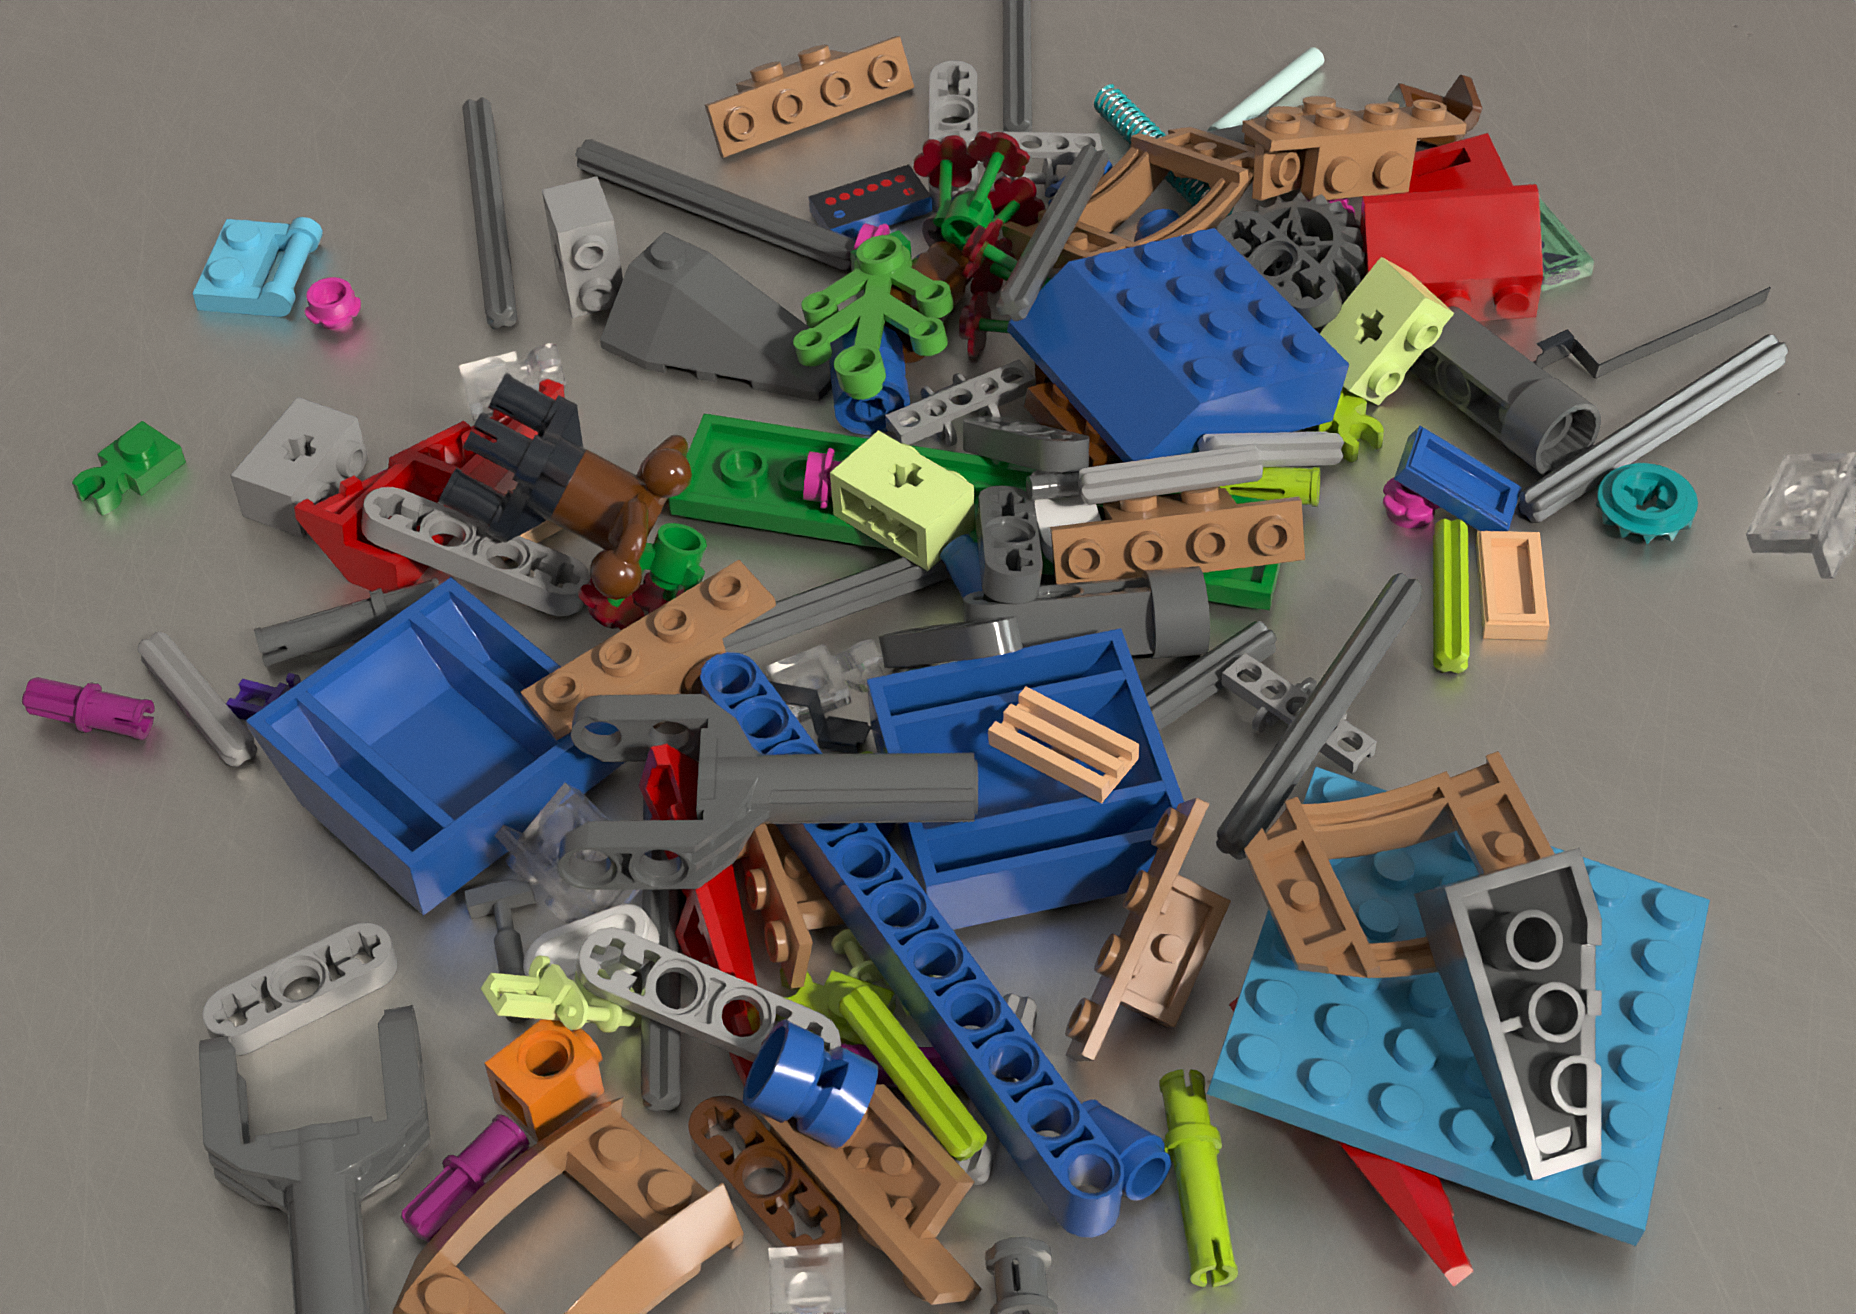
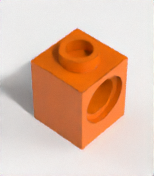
M541 1019L484 1063L495 1102L537 1143L558 1130L605 1093L598 1065L602 1061V1054L598 1046L582 1028L570 1030L558 1020ZM550 1071H560L552 1076H542Z

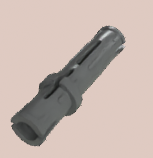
M434 577L429 581L383 593L382 589L378 588L369 591L370 597L268 627L255 628L256 640L260 653L263 654L262 659L265 667H271L275 663L366 637L439 586L438 578Z

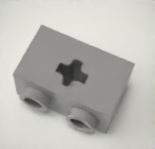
M598 177L542 189L556 274L572 318L611 309L623 281L614 218Z
M297 397L230 475L243 517L303 538L307 532L296 520L294 507L307 498L315 505L339 493L340 482L353 475L357 477L364 468L368 456L358 418Z

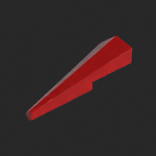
M550 379L539 383V392L556 400L558 395L565 398L564 384ZM495 409L493 416L490 417L532 440L538 434L537 431ZM463 420L389 457L387 469L363 481L353 475L340 482L339 493L315 505L308 498L299 502L294 507L295 517L349 583L370 591L381 588L383 593L415 585L429 566L370 542L363 535L361 519L366 496L373 490L382 487H394L438 503L456 467L461 469L463 473L492 488L498 485L509 470L470 450L463 449L471 431L493 443L497 442L495 439L475 430L474 425L470 427ZM417 526L416 532H419L420 526ZM437 534L431 538L439 545L447 546L454 538V535Z
M668 744L650 747L638 786L652 814L651 820H697L699 762ZM664 850L669 860L678 857L676 853ZM731 864L700 888L682 889L687 901L675 935L685 956L758 986L734 870ZM740 999L730 1001L724 1005L721 1017L723 1025L728 1032L734 1036L748 1037L759 1030L761 1020L759 1012L754 1005ZM728 1052L745 1087L753 1062Z

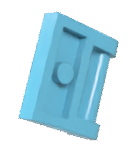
M297 217L293 219L291 224L226 219L192 293L197 310L272 317L288 315L296 300L294 287L308 254L317 249L323 236L321 226L316 221L307 217ZM285 251L273 280L265 283L278 252Z

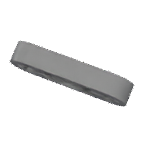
M368 922L353 924L219 989L211 995L203 1009V1020L210 1038L230 1036L236 1050V1055L248 1054L382 988L394 977L398 966L391 937L383 927ZM366 951V953L370 957H374V959L368 963L362 964V962L358 958H354V956L360 952ZM331 965L335 966L337 975H340V978L332 981L328 967ZM312 977L320 981L317 990L307 998L292 1000L283 996L287 985L295 979ZM268 996L271 997L275 1010L268 1012L265 1002L262 1001V999ZM241 1013L247 1019V1022L235 1027L228 1018L233 1014Z

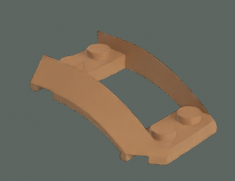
M1193 127L1169 129L1167 136L1158 139L1141 133L1132 135V147L1110 171L1101 177L1053 268L1062 269L1069 261L1095 256L1104 252H1113L1147 244L1151 241H1160L1191 234L1199 230L1216 229L1253 181L1255 148ZM1170 170L1173 171V175L1176 177L1194 178L1209 183L1211 190L1194 207L1156 233L1136 242L1111 234L1149 198ZM1047 209L1038 212L1039 223ZM1013 222L1002 224L1003 237L1012 241L1011 252L1015 255L1017 261L1020 259L1039 223L1028 227Z
M1499 751L1486 755V764L1453 777H1449L1447 771L1387 792L1338 802L1301 804L1298 796L1284 801L1286 810L1266 833L1262 828L1244 850L1250 870L1297 971L1362 978L1402 977L1438 972L1427 937L1388 943H1368L1329 862L1331 859L1360 857L1376 854L1377 852L1405 848L1457 831L1479 874L1555 854Z
M624 1097L598 1104L527 1149L483 1185L444 1224L416 1256L394 1306L393 1314H506L456 1266L507 1214L565 1170L637 1233L642 1240L608 1268L564 1314H647L667 1296L699 1274L701 1263L726 1245L731 1250L740 1245L743 1241L744 1232L724 1184L721 1183L708 1192L622 1117Z

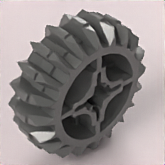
M1301 192L1296 195L1293 201L1288 202L1277 196L1275 204L1267 208L1256 204L1255 212L1267 219L1334 276L1343 305L1348 299L1347 297L1352 294L1363 280L1366 271V254L1363 252V237L1359 228L1360 222L1355 219L1354 214L1348 213L1341 201L1328 202L1323 194L1316 196L1311 201L1306 199ZM1254 240L1246 241L1251 246L1252 251L1257 248ZM1287 261L1273 263L1263 274L1267 276L1283 274L1292 266V263ZM1304 286L1299 289L1302 299L1307 296L1311 297L1305 292Z

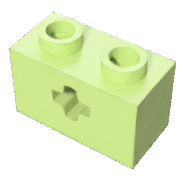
M1380 257L1344 302L1337 317L1329 322L1319 334L1349 363L1343 386L1348 391L1379 406L1386 396L1398 389L1403 382L1405 373L1422 352L1438 340L1443 327L1454 315V312L1411 273Z
M879 430L830 472L834 516L927 571L941 560L940 554L950 542L961 535L969 534L975 529L974 485L967 482L959 473L946 470L920 455L912 446L899 443Z

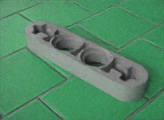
M944 61L936 65L929 75V139H936L940 142L949 135L959 136V131H978L977 72L971 64L964 61ZM949 87H959V95H948ZM950 117L966 119L961 123L954 124L942 122L943 119ZM978 163L976 167L971 169V182L964 187H959V191H963L965 188L977 189L979 185ZM928 177L929 194L932 196V210L937 213L939 188L932 187L929 184ZM959 191L951 192V203L953 196L957 194Z
M382 487L373 490L366 496L363 503L361 529L363 535L370 542L547 614L569 616L577 613L584 607V603L578 596V590L583 584L589 582L590 575L585 565L577 559L521 536H517L504 543L486 534L488 527L453 509L402 489ZM417 526H420L419 532H416ZM437 534H450L459 538L462 543L457 546L447 547L434 542L431 537ZM495 556H504L513 559L519 566L513 569H501L493 566L488 559ZM530 571H535L533 578L529 577ZM559 583L564 584L562 588L557 587Z
M609 927L595 931L588 936L578 953L576 961L578 979L584 988L594 995L754 1062L761 1044L773 1029L776 1014L821 1036L824 1039V1049L827 1052L837 1046H841L838 1029L832 1020L823 1014L624 929ZM609 946L617 947L622 951L619 962L638 972L643 965L644 958L655 962V965L644 980L641 995L630 991L637 977L616 970L610 979L599 976L597 973L600 963L590 957L591 953L603 955ZM669 972H678L687 976L695 989L693 1003L682 1009H672L662 1004L657 997L655 989L659 977ZM739 999L754 1005L760 1015L759 1030L748 1037H738L728 1032L723 1025L721 1017L724 1005Z

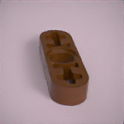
M720 1095L710 1097L698 1104L692 1111L688 1123L692 1150L697 1160L719 1185L721 1183L724 1184L728 1196L788 1264L799 1269L810 1270L830 1263L837 1256L842 1245L840 1215L835 1204L741 1100L732 1096ZM719 1125L725 1131L734 1128L736 1144L741 1150V1153L736 1158L734 1157L733 1147L723 1136L719 1134L710 1136V1129ZM760 1168L776 1169L785 1177L783 1185L777 1191L766 1195L752 1193L745 1187L744 1183L752 1172ZM794 1203L797 1216L806 1226L814 1228L820 1225L821 1237L813 1240L806 1233L796 1237L794 1219L788 1211Z

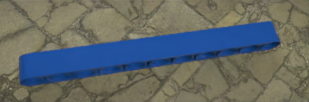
M726 652L715 655L706 661L701 669V694L708 697L737 719L755 750L762 755L823 754L751 658L740 653ZM874 823L775 824L1056 1221L1067 1232L1079 1237L1093 1238L1109 1231L1115 1225L1120 1212L1124 1165L1119 1154ZM929 975H939V976H941V977H928V976H929ZM964 1026H977L979 1028L966 1029ZM1004 1077H1007V1078H1015V1079L1020 1080V1081H1017V1082H1004V1081L999 1080V1079L1004 1078ZM1053 1131L1060 1135L1055 1137H1045L1040 1134H1037V1132ZM1082 1185L1093 1186L1101 1191L1085 1193L1076 1189V1187Z

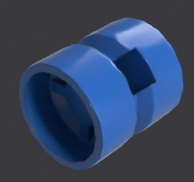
M857 325L830 343L832 355L829 358L835 417L842 427L853 433L874 435L878 430L885 433L888 432L885 415L910 405L908 382L905 378L902 341L895 331L884 325L879 350L886 371L883 387L877 395L869 399L858 400L851 398L839 386L834 368V360L840 352L854 346L858 329Z
M784 1019L770 1032L752 1064L743 1091V1104L780 1123L795 1117L796 1126L800 1133L837 1149L842 1147L852 1136L869 1106L876 1086L878 1066L874 1062L841 1046H837L827 1052L824 1049V1039L821 1036Z

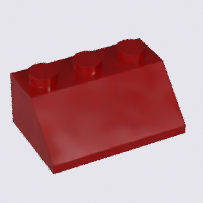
M1537 184L1362 197L1359 228L1363 237V252L1366 254L1364 277L1380 257H1383L1411 273L1447 307L1456 306L1476 321L1534 318L1537 316L1543 279L1540 203Z

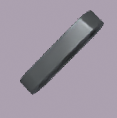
M1239 211L1227 216L1220 222L1216 230L1313 328L1324 326L1337 317L1342 307V300L1334 276L1267 219L1254 211ZM1254 240L1257 248L1252 251L1251 246L1246 241ZM1280 261L1292 263V266L1283 274L1277 276L1263 274L1273 263ZM1304 286L1305 292L1311 297L1307 296L1302 299L1299 289Z
M980 416L963 420V451L1047 472H1078L1083 468L1089 467V436L1008 417Z
M988 487L979 494L976 516L982 590L991 599L1002 603H1028L1039 595L1043 567L1035 501H1030L1027 492L1016 487Z
M1017 616L917 627L878 636L884 668L980 659L1023 649Z

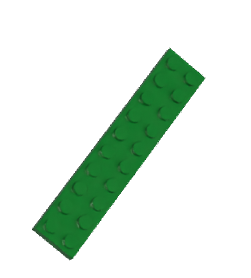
M703 414L686 455L691 467V481L684 492L677 496L669 497L672 515L891 550L834 516L832 497H829L828 507L825 509L821 508V502L803 500L809 451L827 453L828 448H832L835 451L834 461L843 462L865 443L868 438ZM910 445L920 455L948 471L959 473L967 482L974 485L975 529L968 534L974 542H977L976 516L980 492L992 486H1011L1026 491V478L1036 471V469L984 456ZM1231 495L1236 504L1266 501L1264 499ZM1103 503L1096 504L1101 521H1103ZM1041 549L1042 574L1054 576L1053 563L1045 557ZM1281 563L1204 572L1208 601L1270 611Z

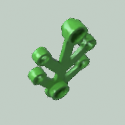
M879 235L864 241L856 251L857 258L854 262V271L823 291L812 293L803 299L801 307L806 324L810 328L799 332L793 339L799 363L804 366H817L825 363L831 357L832 348L830 343L858 325L854 346L840 352L834 360V368L840 388L847 392L851 398L858 400L874 397L883 387L886 371L879 350L885 321L910 336L913 351L918 355L932 356L938 354L948 344L944 324L938 318L950 313L954 307L949 285L944 281H933L911 268L912 259L909 250L902 246L901 241L897 237L891 235ZM892 284L916 297L919 312L890 295ZM865 289V294L839 311L837 305Z

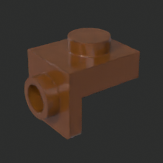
M1465 75L1458 76L1444 97L1401 83L1397 84L1388 97V102L1399 103V108L1412 107L1413 102L1416 100L1438 101L1446 105L1447 112L1467 123L1466 131L1463 135L1418 138L1417 143L1425 141L1441 146L1462 140L1466 133L1476 126L1482 112V105L1472 78Z

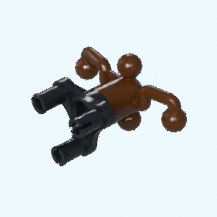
M506 373L488 408L493 411L495 409L537 431L538 434L532 440L488 417V414L481 412L474 424V429L495 439L497 442L493 443L471 431L463 449L470 450L513 472L515 475L512 480L518 482L514 492L508 490L505 495L463 473L461 469L456 467L438 503L442 506L446 505L488 527L486 534L504 543L548 520L604 549L592 559L589 568L590 578H592L595 589L606 598L614 600L629 597L640 587L642 569L639 560L646 547L647 538L666 500L669 497L681 494L690 484L692 473L686 458L688 452L686 439L681 435H671L648 454L640 464L639 470L635 475L583 447L577 404L560 395L554 400Z

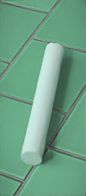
M1314 47L1306 50L1211 125L1207 132L1243 125V121L1258 117L1324 63L1323 54Z

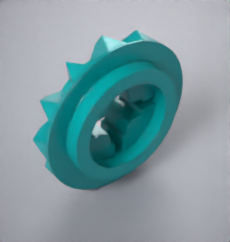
M1634 463L1616 468L1605 476L1598 489L1596 506L1602 509L1603 524L1617 525L1622 538L1633 533L1642 535L1648 545L1655 536H1661L1672 542L1679 530H1690L1697 512L1698 499L1692 485L1679 473L1656 464ZM1654 496H1657L1656 507L1651 506L1646 511L1636 509V504L1643 505L1647 500L1651 501Z

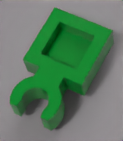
M141 421L97 453L101 467L82 471L74 478L72 484L77 498L82 502L94 494L92 498L97 512L103 516L114 511L120 505L123 497L122 494L129 489L143 496L184 465L186 461L180 445L144 421Z

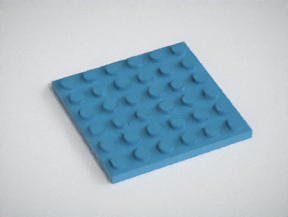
M1315 766L1303 804L1345 801L1387 792V790ZM1457 831L1405 848L1382 851L1360 857L1329 860L1368 943H1388L1427 937L1414 894L1479 875ZM1551 846L1555 854L1564 852V850ZM1583 857L1602 919V945L1596 946V990L1602 991V1016H1596L1595 1062L1601 1066V1159L1536 1180H1527L1439 972L1402 977L1362 978L1297 971L1269 909L1267 910L1207 1095L1637 1246L1646 1229L1710 900Z

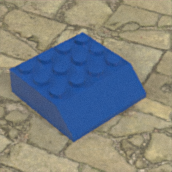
M1215 228L1199 230L1191 234L1160 241H1151L1139 246L1069 261L1039 291L1026 318L1015 322L1011 319L1007 328L1008 333L1047 377L1057 385L1069 399L1070 403L1092 425L1123 462L1199 452L1197 442L1205 434L1294 432L1333 420L1349 367V363Z
M452 577L246 720L248 729L300 804L423 916L625 763L602 762L592 755L582 752L574 745L571 732L559 740L552 736L524 702L521 691L556 671L561 666ZM594 722L585 726L589 732L599 735H610L619 731L617 727L606 722Z
M1121 628L1025 647L1021 650L1002 655L955 661L867 679L870 725L878 753H974V759H977L978 815H975V822L898 823L913 877L953 930L1127 893L1131 882L1140 870L1148 872L1158 850V847L1151 844L1155 828L1164 812L1169 807L1176 810L1178 804L1183 803L1184 799ZM1026 686L1139 744V759L1102 804L989 745L988 729L995 721L999 723L1004 721L1003 712L1010 704L1017 706L1019 703L1018 695ZM1019 729L1018 733L1052 750V745ZM1077 758L1073 760L1101 776L1105 774Z

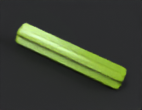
M1443 518L1434 525L1433 665L1441 673L1452 671L1459 674L1467 669L1470 656L1468 526L1461 519L1450 521Z
M859 985L850 994L843 997L839 1003V1012L947 1152L955 1157L956 1160L962 1162L970 1159L975 1152L983 1148L987 1141L986 1133L877 994L868 986Z

